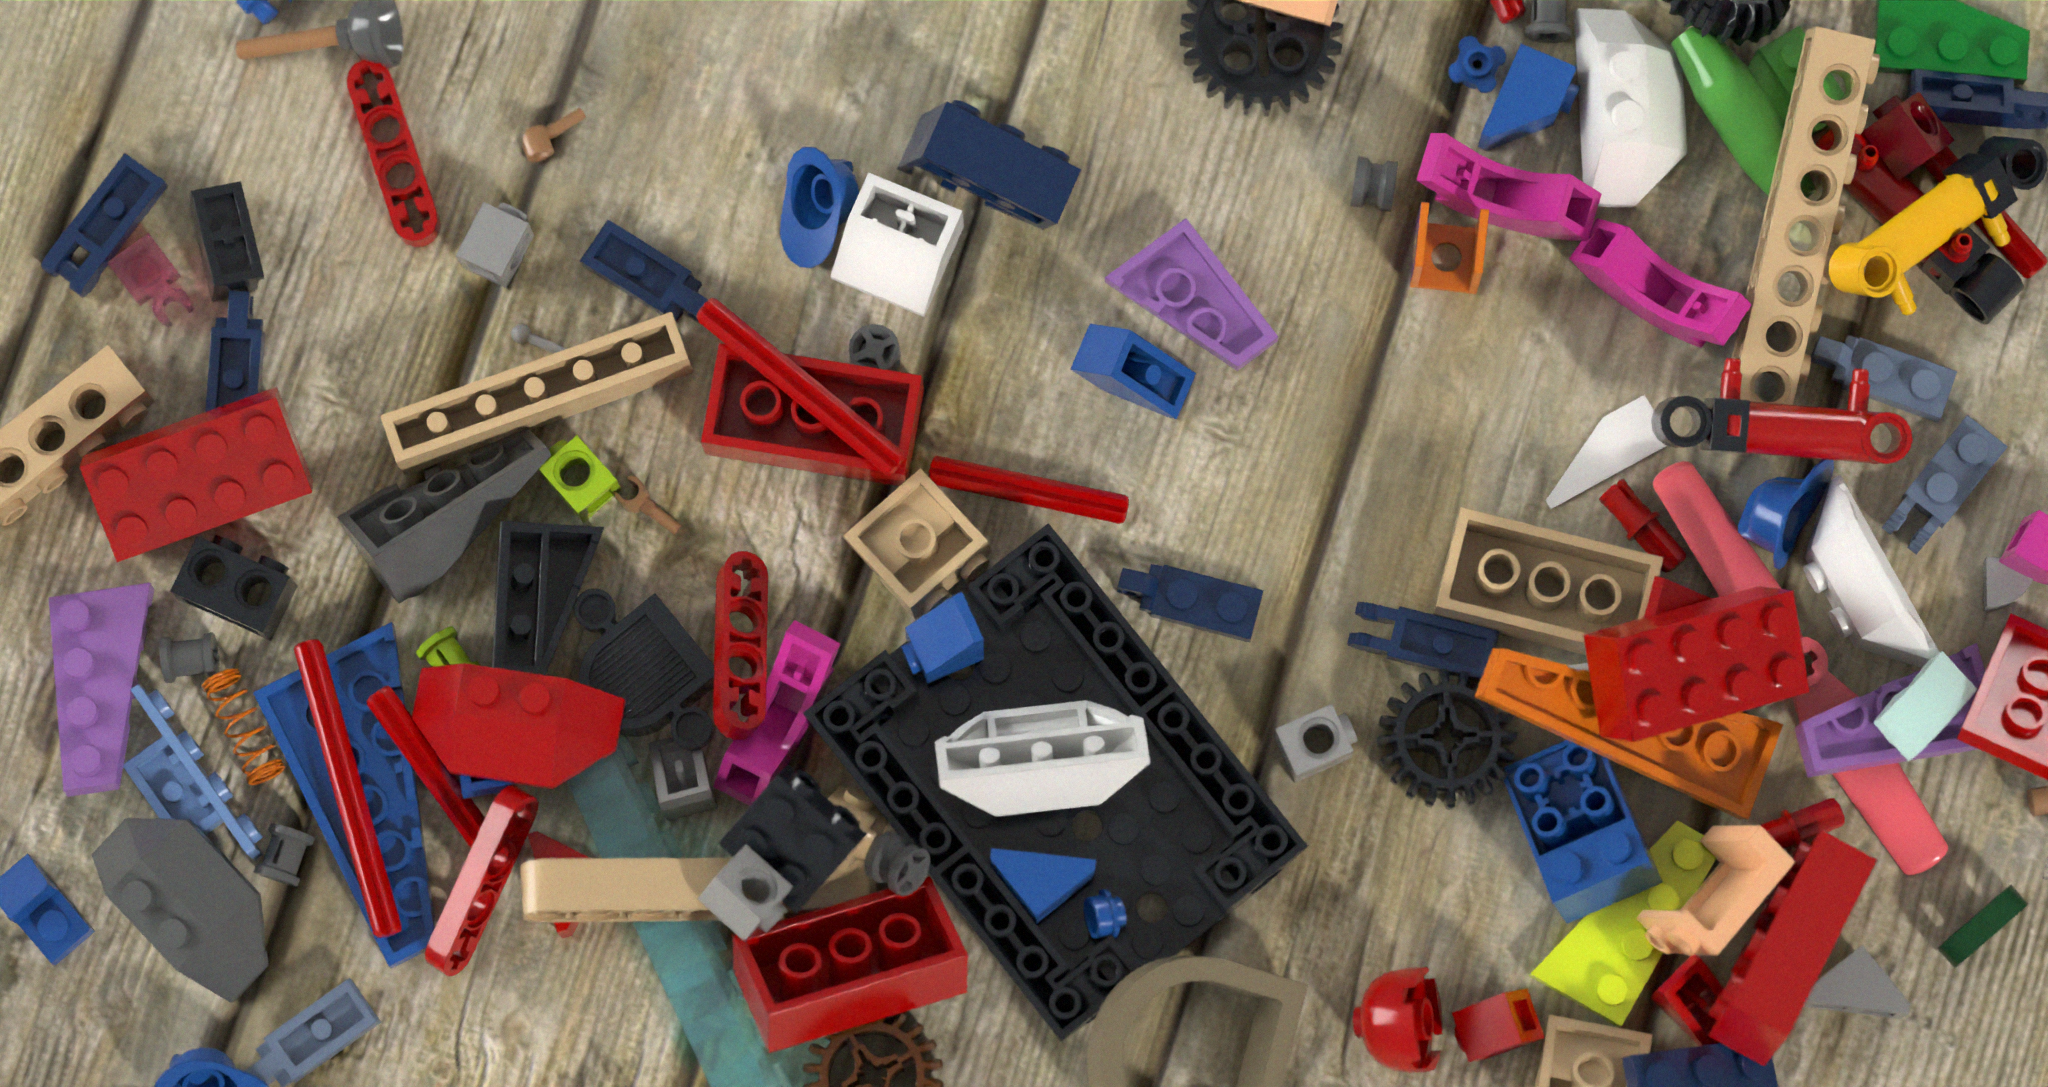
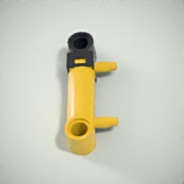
M1993 136L1986 139L1979 147L1977 154L1967 153L1943 170L1944 181L1858 243L1847 242L1840 245L1833 252L1829 262L1831 282L1838 290L1844 293L1881 298L1891 294L1894 303L1898 305L1903 315L1913 314L1917 306L1913 299L1914 294L1904 273L1979 218H1981L1988 235L1992 236L1995 245L1999 247L2007 245L2011 238L2001 212L2018 200L2014 189L2030 190L2038 186L2044 179L2048 166L2045 149L2039 142L2033 139Z

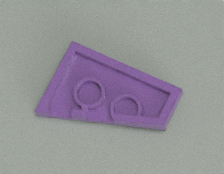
M1186 218L1105 277L1106 284L1236 371L1278 342V335Z

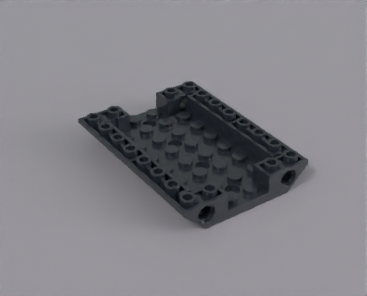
M1048 523L967 586L968 594L965 596V599L984 639V660L975 663L974 671L968 678L955 680L947 675L927 684L921 671L915 674L911 673L901 647L897 648L890 655L884 650L805 711L803 715L895 832L905 838L907 846L916 844L928 851L930 855L928 874L1062 1042L1095 1020L1107 996L1127 975L1149 962L1180 954L1265 887L1297 858L1308 845ZM1087 700L1113 708L1128 717L1135 715L1144 720L1150 764L1100 805L996 817L940 788L935 741L944 736L949 737L957 728L982 712ZM1091 813L1101 820L1103 829L1096 839L1083 841L1073 833L1072 824L1081 814ZM991 848L1095 859L1094 878L1036 924L990 867ZM1101 889L1108 890L1111 898L1120 897L1125 907L1126 926L1120 928L1117 939H1114L1112 935L1107 938L1094 939L1090 935L1085 922L1084 901L1088 897L1099 895V890ZM1156 894L1164 899L1167 905V912L1160 921L1147 922L1140 918L1136 906L1143 896Z

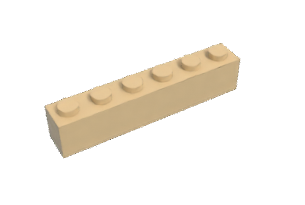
M669 312L380 415L395 461L403 474L407 475L472 452L526 428L530 431L691 374L693 370L673 314Z

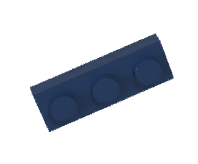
M1722 1043L1636 1054L1622 1058L1627 1087H1778L1773 1057L1765 1066H1762Z

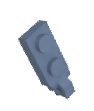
M1847 335L1844 343L1819 336L1811 354L1812 363L1834 370L1831 380L1842 384L1841 389L1849 391L1852 372L1855 368L1867 369L1869 371L1870 399L1934 422H1939L1957 374V371L1862 337L1858 339Z
M349 978L263 1038L265 1042L255 1049L262 1059L247 1068L245 1072L263 1080L268 1086L277 1080L281 1087H286L292 1082H298L376 1027L381 1021L355 983Z

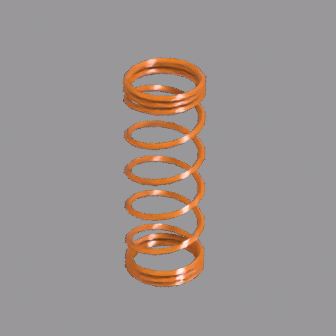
M230 668L209 677L203 682L201 687L207 693L206 697L208 700H225L217 708L215 716L223 720L233 719L225 728L224 735L230 738L243 737L234 746L233 753L237 756L253 755L244 763L242 772L247 774L246 780L249 785H257L282 773L285 766L281 759H274L256 767L252 771L245 770L246 766L253 759L265 751L274 748L275 745L270 744L262 749L246 753H238L236 751L239 745L246 739L264 730L266 726L263 725L245 733L228 734L229 728L234 723L257 710L256 707H253L235 715H219V711L227 703L248 692V689L245 688L235 694L224 697L212 698L210 696V693L228 688L241 679L242 675H240L239 669Z

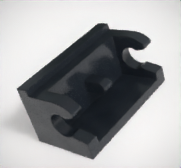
M241 181L191 191L189 210L212 302L226 300L229 296V290L245 288V291L254 292L258 288L259 280L264 279V273Z

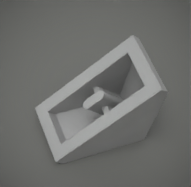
M673 737L648 743L659 804L662 813L668 821L718 808L703 748L697 751L685 750L675 742Z
M1862 945L1816 981L1804 1007L1902 1019L1909 1014L1910 1003Z

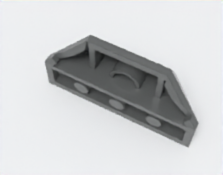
M125 818L91 854L105 895L176 971L232 1003L269 966L267 951H265V928L261 893L191 819Z

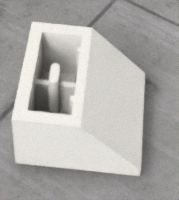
M868 172L848 217L830 277L842 284L924 317L964 228L963 212Z

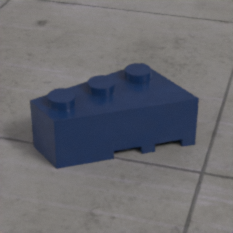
M953 100L952 104L945 102L920 116L897 170L912 175L916 166L942 178L941 188L956 193L957 188L960 187L986 200L984 206L1042 230L1058 223L1081 171L1080 168L1068 163L1070 157L1066 153L1047 145H1043L1040 149L1024 141L1025 134L1021 130L1005 123H998L995 126L979 118L981 112L977 108L959 100Z

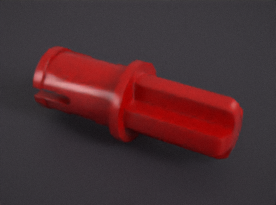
M1624 478L1619 480L1617 485L1616 483L1612 485L1599 498V501L1628 532L1626 538L1629 542L1635 539L1647 554L1664 557L1661 566L1663 572H1671L1682 564L1686 558L1685 551L1659 523L1658 518L1660 514L1657 511L1652 513L1638 498Z
M1829 798L1792 813L1785 809L1781 811V817L1763 823L1760 826L1782 849L1790 846L1796 849L1801 840L1806 841L1814 838L1820 830L1829 832L1842 827L1845 824V818L1840 804L1835 798Z

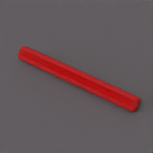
M710 298L700 308L696 316L701 325L881 472L890 476L902 465L905 455L900 448L716 298Z

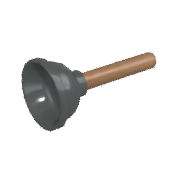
M359 0L353 4L348 13V18L337 20L336 25L239 40L236 43L235 51L239 59L246 60L340 45L342 49L353 48L355 53L366 61L381 63L386 68L400 65L403 57V30L395 0Z

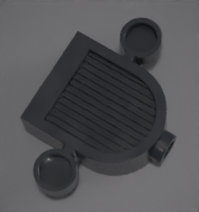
M588 589L581 593L574 604L575 617L582 628L589 632L600 633L602 636L589 647L584 655L579 671V683L625 699L626 703L619 735L629 737L646 736L663 729L671 723V734L681 748L697 751L706 747L713 737V723L704 710L691 706L714 688V664L656 593L619 622L616 621V604L606 591Z

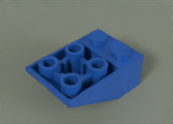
M1565 740L1503 767L1508 773L1504 783L1552 903L1567 924L1663 883L1646 840L1608 758L1569 740Z

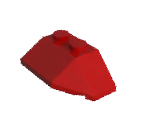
M460 663L421 669L412 720L450 774L554 789L581 773L602 757L604 759L616 752L626 701L624 698L567 678Z

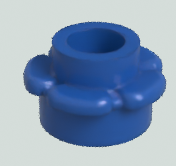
M1101 889L1099 890V895L1085 899L1084 917L1090 935L1094 939L1107 938L1110 935L1117 939L1120 928L1126 926V911L1120 897L1111 898L1108 890Z

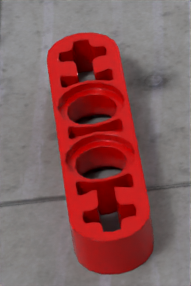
M361 60L354 64L348 72L346 78L347 89L393 227L399 238L407 245L413 247L426 246L432 243L439 235L441 228L440 217L395 82L388 68L381 63ZM371 73L376 80L384 79V81L377 84V91L383 105L373 107L366 89H358V87L365 84L363 76ZM391 100L393 101L392 105H386ZM364 109H371L364 114ZM382 118H392L399 122V133L390 142H379L372 136L374 124ZM397 164H408L415 170L413 182L409 186L400 189L389 185L387 176L391 168ZM421 192H423V194H424L423 197H416V196H418ZM412 198L422 218L430 216L429 220L423 222L424 231L420 233H415L411 227H403V225L410 222V215L404 201L411 200ZM395 201H402L397 206L394 205Z
M738 551L731 554L719 569L716 577L713 718L719 732L733 740H745L751 737L764 721L766 714L768 571L762 559L748 551ZM736 570L743 571L744 579L750 581L744 589L742 596H737L741 591V576L734 574ZM740 612L745 614L753 624V631L741 632L733 627L730 622V613ZM741 658L745 660L752 669V677L741 678L735 675L729 667V659ZM739 694H745L740 700L741 715L748 717L745 722L740 721L738 713L731 710L738 702Z
M514 784L501 790L492 802L425 950L426 962L447 976L451 977L461 972L473 956L539 810L537 798Z

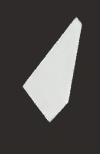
M1645 395L1601 419L1546 499L1550 509L1667 446L1656 438L1652 430L1651 419L1654 410Z

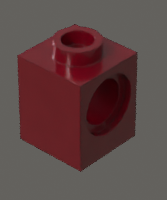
M1919 91L1904 102L1898 94L1890 98L1872 112L1877 121L1863 130V134L1871 145L1877 147L1879 156L1898 181L1955 141Z

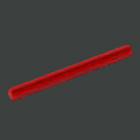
M318 639L303 641L295 645L294 652L371 928L377 938L389 937L400 932L402 925L324 647Z

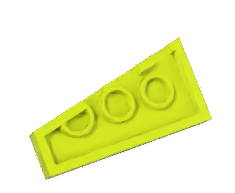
M1677 820L1649 849L1663 883L1585 916L1529 976L1621 1028L1663 952L1659 951L1647 940L1645 933L1648 930L1637 920V917L1643 910L1680 911L1698 890L1716 860L1713 854L1700 842L1704 835Z

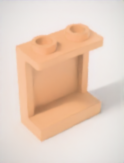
M1760 825L1712 826L1700 842L1720 862L1719 865L1680 911L1643 910L1637 917V920L1648 930L1645 936L1655 948L1665 954L1718 955L1795 863Z

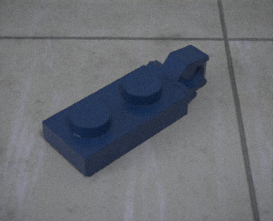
M1922 69L1911 71L1909 97L1919 91L1941 122L2010 129H2047L2048 93L2025 91L2014 86V79Z
M610 220L606 221L580 259L583 267L658 314L664 315L672 312L676 322H678L683 313L698 322L696 315L704 303L708 301L707 298L697 293L702 283L694 278L692 271Z
M229 290L227 318L216 317L215 327H211L205 412L261 392L265 333L263 331V320L253 319L254 297L250 295V291Z
M1151 564L1149 573L1122 568L1117 585V593L1142 599L1139 610L1151 613L1152 618L1244 642L1251 641L1264 591L1168 565L1162 567Z

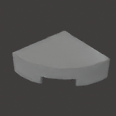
M1986 557L1983 561L1984 611L1999 610L2016 601L2026 592L2033 579L2000 563L2001 557Z

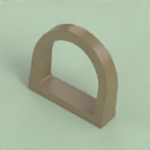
M1171 956L1149 962L1137 968L1120 981L1099 1009L1090 1032L1087 1049L1089 1087H1127L1123 1071V1052L1125 1041L1134 1019L1153 997L1172 986L1190 981L1204 982L1257 1000L1258 1004L1236 1087H1282L1308 984L1232 961L1212 957Z

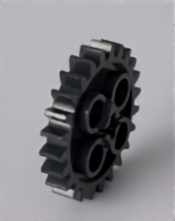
M1187 0V6L1195 13L1181 14L1180 25L1192 31L1180 34L1179 44L1183 47L1193 48L1183 55V63L1185 66L1199 64L1193 72L1192 81L1194 84L1207 79L1210 81L1206 89V97L1208 98L1215 96L1220 91L1225 93V109L1231 107L1236 99L1243 101L1242 109L1243 114L1246 116L1250 113L1254 103L1261 105L1265 117L1270 115L1271 104L1274 102H1278L1284 112L1288 113L1290 112L1291 97L1294 95L1302 103L1307 104L1309 102L1307 86L1309 85L1314 89L1322 91L1325 80L1319 72L1334 74L1336 63L1328 56L1341 55L1342 44L1331 38L1343 34V23L1332 21L1331 26L1292 16L1280 17L1273 11L1264 9V28L1266 35H1268L1266 54L1269 75L1262 77L1259 73L1258 37L1254 34L1256 24L1255 6L1237 0ZM1234 3L1243 6L1248 14L1241 20L1233 21L1225 18L1221 10L1226 5ZM1339 4L1336 5L1333 18L1339 14ZM1289 48L1297 51L1302 59L1296 65L1285 66L1277 61L1275 54L1282 49ZM1242 52L1248 55L1251 59V64L1244 69H1233L1226 64L1224 59L1230 53Z

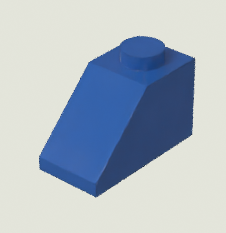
M1520 44L1481 133L1478 147L1486 151L1553 126L1559 111L1569 114L1581 87L1572 83L1577 67Z
M1089 324L1070 370L1101 390L1172 419H1177L1196 375L1195 372L1133 331L1097 324Z
M962 592L950 597L905 628L908 643L900 646L911 673L915 674L921 671L927 684L984 660V639Z

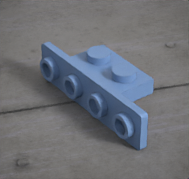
M140 684L130 689L158 728L162 737L124 763L123 768L160 819H191L205 835L224 822L249 857L256 861L264 854L256 844V842L263 838L260 831L246 813L237 817L226 801L233 797L232 792L216 771L208 776L197 760L204 756V753L187 730L178 734L168 719L175 712L158 689L149 694Z

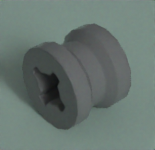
M1358 156L1351 206L1361 208L1366 203L1374 204L1381 211L1391 212L1398 162L1388 160L1382 165L1374 164L1368 157Z
M870 324L863 326L854 333L849 344L852 364L891 371L898 370L901 362V353L898 339L892 330L883 325ZM869 358L870 360H875L876 362H871V361H869V360L863 361V360Z
M893 831L885 832L873 842L868 850L864 862V871L867 877L878 883L887 882L890 890L901 896H908L915 892L924 882L930 867V855L927 850L916 844L907 846L905 838Z

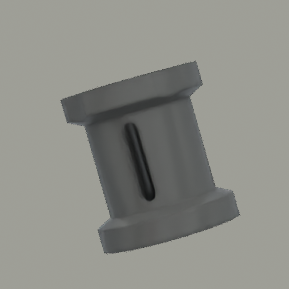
M1532 0L1531 25L1526 27L1525 37L1540 43H1559L1569 40L1571 29L1566 26L1567 0Z
M213 632L205 633L203 638L194 640L172 641L170 637H162L160 639V664L165 683H174L176 678L180 676L207 674L208 677L219 673L218 645Z
M270 823L268 831L272 836L262 864L255 865L253 872L265 878L298 887L300 879L296 875L306 846L313 845L315 837L287 826Z

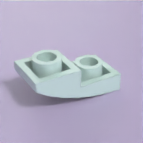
M1941 651L1925 664L1908 687L1891 699L1873 723L1884 734L1886 739L1910 761L1953 719L1976 692L1977 688L1948 656Z

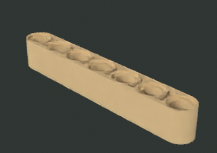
M732 858L537 859L521 864L523 919L532 922L721 921L698 900V897ZM857 858L846 872L836 869L797 914L781 901V904L787 911L779 920H785L877 892L876 881L867 877L864 871L865 861ZM742 891L749 900L756 902L751 894Z

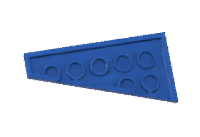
M390 622L327 654L326 658L401 921L402 929L397 934L384 938H377L373 934L300 670L298 669L253 692L388 966L392 969L425 952L436 925L415 771L367 705V699L384 686H389L406 707L395 625Z

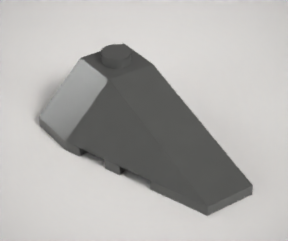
M526 428L472 451L467 457L466 464L459 467L442 470L441 466L438 465L424 471L426 480L402 491H400L397 484L381 489L337 518L380 583L400 604L408 598L420 595L429 587V584L442 577L551 454L548 448Z

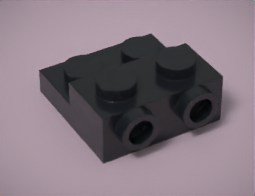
M788 764L749 806L718 844L732 857L747 844L793 886L782 901L797 914L867 834L859 828L860 822L850 810L841 805L835 806L820 793V786L811 775L803 770H795Z

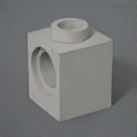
M483 202L456 254L462 268L504 288H508L534 238V233L529 223L525 221L527 215L506 203L500 202L498 208Z
M1332 704L1275 728L1273 736L1294 783L1351 759L1353 754L1351 744L1358 741L1346 713L1337 716ZM1311 730H1323L1331 737L1333 746L1325 753L1315 754L1306 748L1303 737Z
M746 844L712 879L698 897V900L745 941L758 927L767 933L783 916L787 909L781 904V901L793 886ZM742 891L751 894L756 902L749 900Z

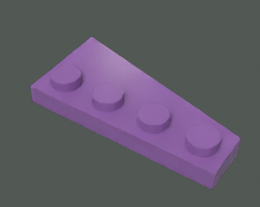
M150 582L49 597L63 791L68 797L120 789L130 732L128 722L132 699H135L130 689L138 684L137 671L141 650L144 651L147 635L146 619L148 608L152 606L154 588Z
M1975 643L1948 658L1978 688L1985 669L1978 644ZM1921 669L1901 679H1895L1870 693L1859 698H1853L1798 724L1794 729L1807 777L1908 761L1886 739L1873 722L1891 699L1909 686ZM1975 693L1939 734L1910 761L1978 750L1956 739Z

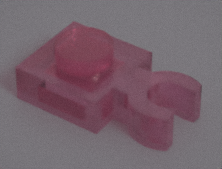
M149 233L107 262L139 306L153 298V313L164 327L170 328L173 325L165 313L169 303L178 301L182 303L189 313L194 310L192 300L183 290L170 287L181 275Z

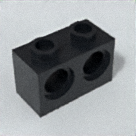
M215 535L212 542L196 536L170 592L178 600L272 641L298 587L286 575L289 568L263 555L260 556L258 562L240 555L243 547L219 535ZM216 562L225 565V574L218 583L214 585L202 583V573L208 565ZM259 583L270 584L271 595L264 604L253 606L248 603V593L253 586Z

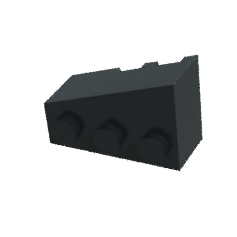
M501 521L498 532L491 667L540 675L547 674L600 542L604 527Z

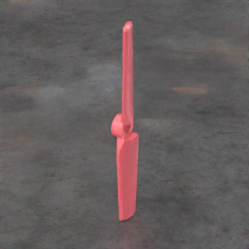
M1682 461L1672 464L1655 477L1653 488L1719 597L1757 586L1782 589L1747 539L1738 533L1737 525L1692 463ZM1801 629L1800 635L1804 656L1808 654L1812 658L1813 663L1807 668L1810 676H1807L1810 692L1792 697L1799 723L1853 698H1859V696L1827 670L1828 656L1824 647L1814 639L1803 637ZM1899 763L1832 773L1904 874L1916 875L1932 868L1946 855L1948 851L1946 841Z

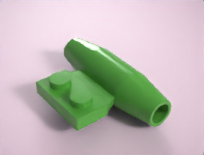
M1693 26L1671 43L1692 93L1740 168L1769 196L1805 33L1798 26L1757 50L1747 66L1725 42L1720 44L1716 37L1710 34L1701 38V31ZM1828 73L1823 83L1824 91L1831 99L1841 100L1845 93L1833 75ZM1817 123L1813 128L1812 137L1829 126L1824 123ZM1806 173L1801 180L1800 187L1803 195L1808 198L1817 189L1810 173Z

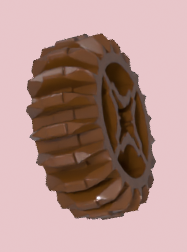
M902 1012L895 1016L893 1024L886 1023V1017L844 1030L838 1035L830 1034L824 1036L830 1042L826 1049L819 1044L811 1043L808 1047L809 1052L814 1056L820 1057L821 1061L820 1064H803V1072L808 1075L818 1076V1081L807 1083L803 1087H831L830 1076L833 1063L839 1052L846 1045L854 1057L855 1070L847 1080L841 1082L842 1085L839 1087H873L871 1084L859 1085V1077H866L862 1071L865 1066L860 1059V1054H864L869 1064H873L876 1070L887 1069L888 1077H881L883 1082H885L882 1087H892L894 1079L905 1072V1068L915 1063L917 1068L915 1087H944L942 1080L928 1078V1072L939 1071L944 1066L941 1059L925 1060L924 1056L933 1052L937 1048V1044L934 1039H930L918 1045L916 1040L922 1035L924 1026L921 1023H916L908 1032H905L902 1029L906 1024L907 1014ZM867 1035L887 1036L897 1040L907 1049L899 1054L894 1053L884 1058L876 1057L869 1052L861 1037Z

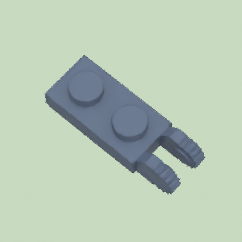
M1967 415L1902 495L1904 500L1882 526V529L1890 535L1893 531H1897L1906 521L1907 514L1914 506L1930 519L1923 528L1917 530L1910 539V545L1907 547L1917 555L1937 528H1943L2008 446Z

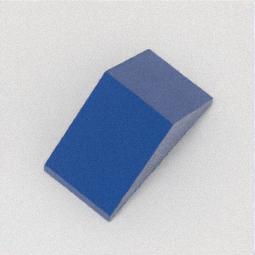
M991 848L990 867L1036 924L1090 882L1095 874V859Z

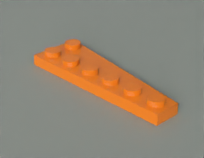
M1505 648L1492 649L1474 696L1737 819H1749L1783 724L1777 721L1739 712L1637 742L1600 737L1589 671L1577 670L1564 664Z

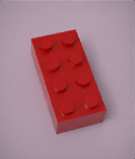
M719 343L701 438L705 455L900 486L908 479L924 392L922 375L783 353L904 452L905 459L896 472L888 476L730 347Z
M277 387L86 454L82 457L79 467L117 562L302 497L313 491L312 476Z
M1757 586L1583 634L1600 737L1637 742L1810 692L1793 590Z
M1823 830L1818 832L1810 845L1801 840L1791 857L1795 863L1776 884L1777 888L1769 901H1766L1752 927L1755 929L1754 933L1739 952L1730 970L1733 973L1725 988L1720 990L1708 1013V1016L1716 1019L1708 1034L1709 1037L1762 1066L1767 1064L1788 1038L1877 862V859Z
M931 876L926 877L921 886L908 896H901L889 888L778 921L767 933L758 927L745 941L737 934L733 935L734 975L769 1053L967 993L968 953Z

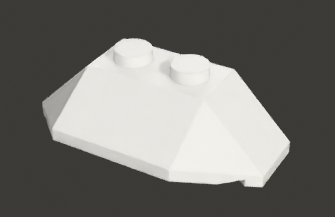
M1577 8L1574 11L1577 79L1578 85L1581 86L1578 98L1583 182L1602 193L1598 207L1632 208L1688 153L1683 70L1673 48L1625 10Z
M1839 475L1831 479L1823 494L1804 558L1808 563L1803 567L1805 575L1816 593L1823 591L1833 608L1829 611L1830 620L1841 638L1849 637L1856 648L1922 668L1940 651L1863 517L1842 476Z
M1087 700L982 712L957 728L949 737L944 736L935 741L940 788L996 817L1100 805L1150 764L1143 718L1135 715L1128 717L1113 708Z

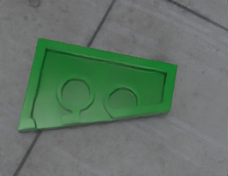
M1877 0L1874 33L1876 43L1873 52L1880 55L1877 72L1911 75L1912 70L1922 69L2014 79V84L2024 85L2026 82L2030 30L1957 0Z

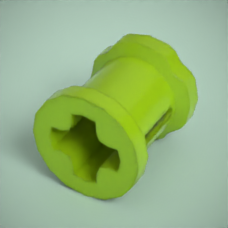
M453 626L435 633L421 644L416 651L420 660L427 659L432 667L460 663L480 665L478 661L472 662L456 640L458 633Z

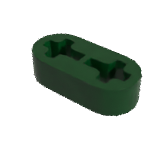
M2009 885L1937 949L1956 968L2018 915L2028 903L2012 885Z

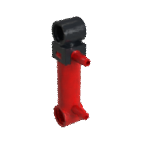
M1830 128L1815 143L1819 149L1828 151L1834 143L1832 129ZM1862 132L1860 135H1854L1851 154L1857 155L1856 168L1851 183L1849 185L1843 184V188L1883 225L1922 197L1924 193L1906 176L1898 181L1879 156L1877 147L1871 145ZM1968 226L1921 260L1924 264L1921 271L1946 294L1951 291L1955 301L1969 316L1979 323L1986 325L2023 290L2024 284L2016 271L2008 263L1993 253H1987L1990 246Z
M1726 358L1724 371L1721 374L1720 398H1704V402H1702L1699 398L1689 395L1669 397L1658 404L1653 411L1651 419L1652 430L1656 438L1664 445L1684 448L1693 447L1701 443L1700 450L1888 464L1895 463L1904 458L1909 452L1913 441L1912 430L1907 421L1900 415L1891 412L1868 411L1870 384L1868 383L1869 371L1855 368L1852 372L1847 409L1740 400L1742 374L1740 372L1741 360L1738 358ZM1679 407L1688 410L1693 420L1691 430L1683 437L1673 432L1670 425L1671 415ZM1879 424H1883L1889 429L1892 438L1890 446L1882 453L1873 447L1870 437L1872 430Z

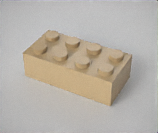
M1461 507L1456 520L1433 615L1497 630L1502 635L1586 655L1583 634L1644 618L1654 577H1659L1664 557Z

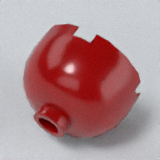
M1427 967L1402 968L1386 972L1377 977L1366 989L1361 1007H1355L1353 1011V1030L1355 1036L1363 1038L1367 1052L1380 1065L1392 1071L1406 1073L1430 1072L1435 1070L1440 1059L1441 1050L1431 1051L1433 1033L1436 1035L1443 1034L1441 1000L1435 978L1424 979V976L1429 971Z

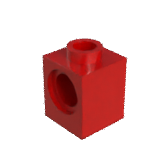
M1527 988L1504 992L1451 1013L1455 1022L1454 1035L1456 1042L1466 1054L1469 1063L1493 1058L1545 1038Z

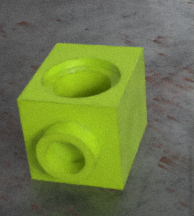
M578 435L569 442L562 439L550 447L548 450L551 456L539 468L544 480L582 523H585L614 498V492L619 493L622 491L617 479ZM574 465H584L590 469L588 480L580 486H569L564 483L566 471Z

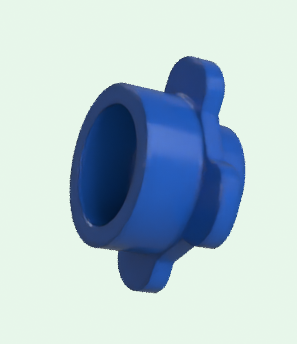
M1473 36L1464 37L1458 44L1460 51L1456 63L1449 67V77L1454 83H1462L1468 88L1478 89L1481 93H1489L1496 87L1495 75L1498 67L1504 65L1506 53L1500 46L1490 48L1479 44L1478 40ZM1474 61H1480L1482 63V67L1476 69L1473 67L1472 63Z

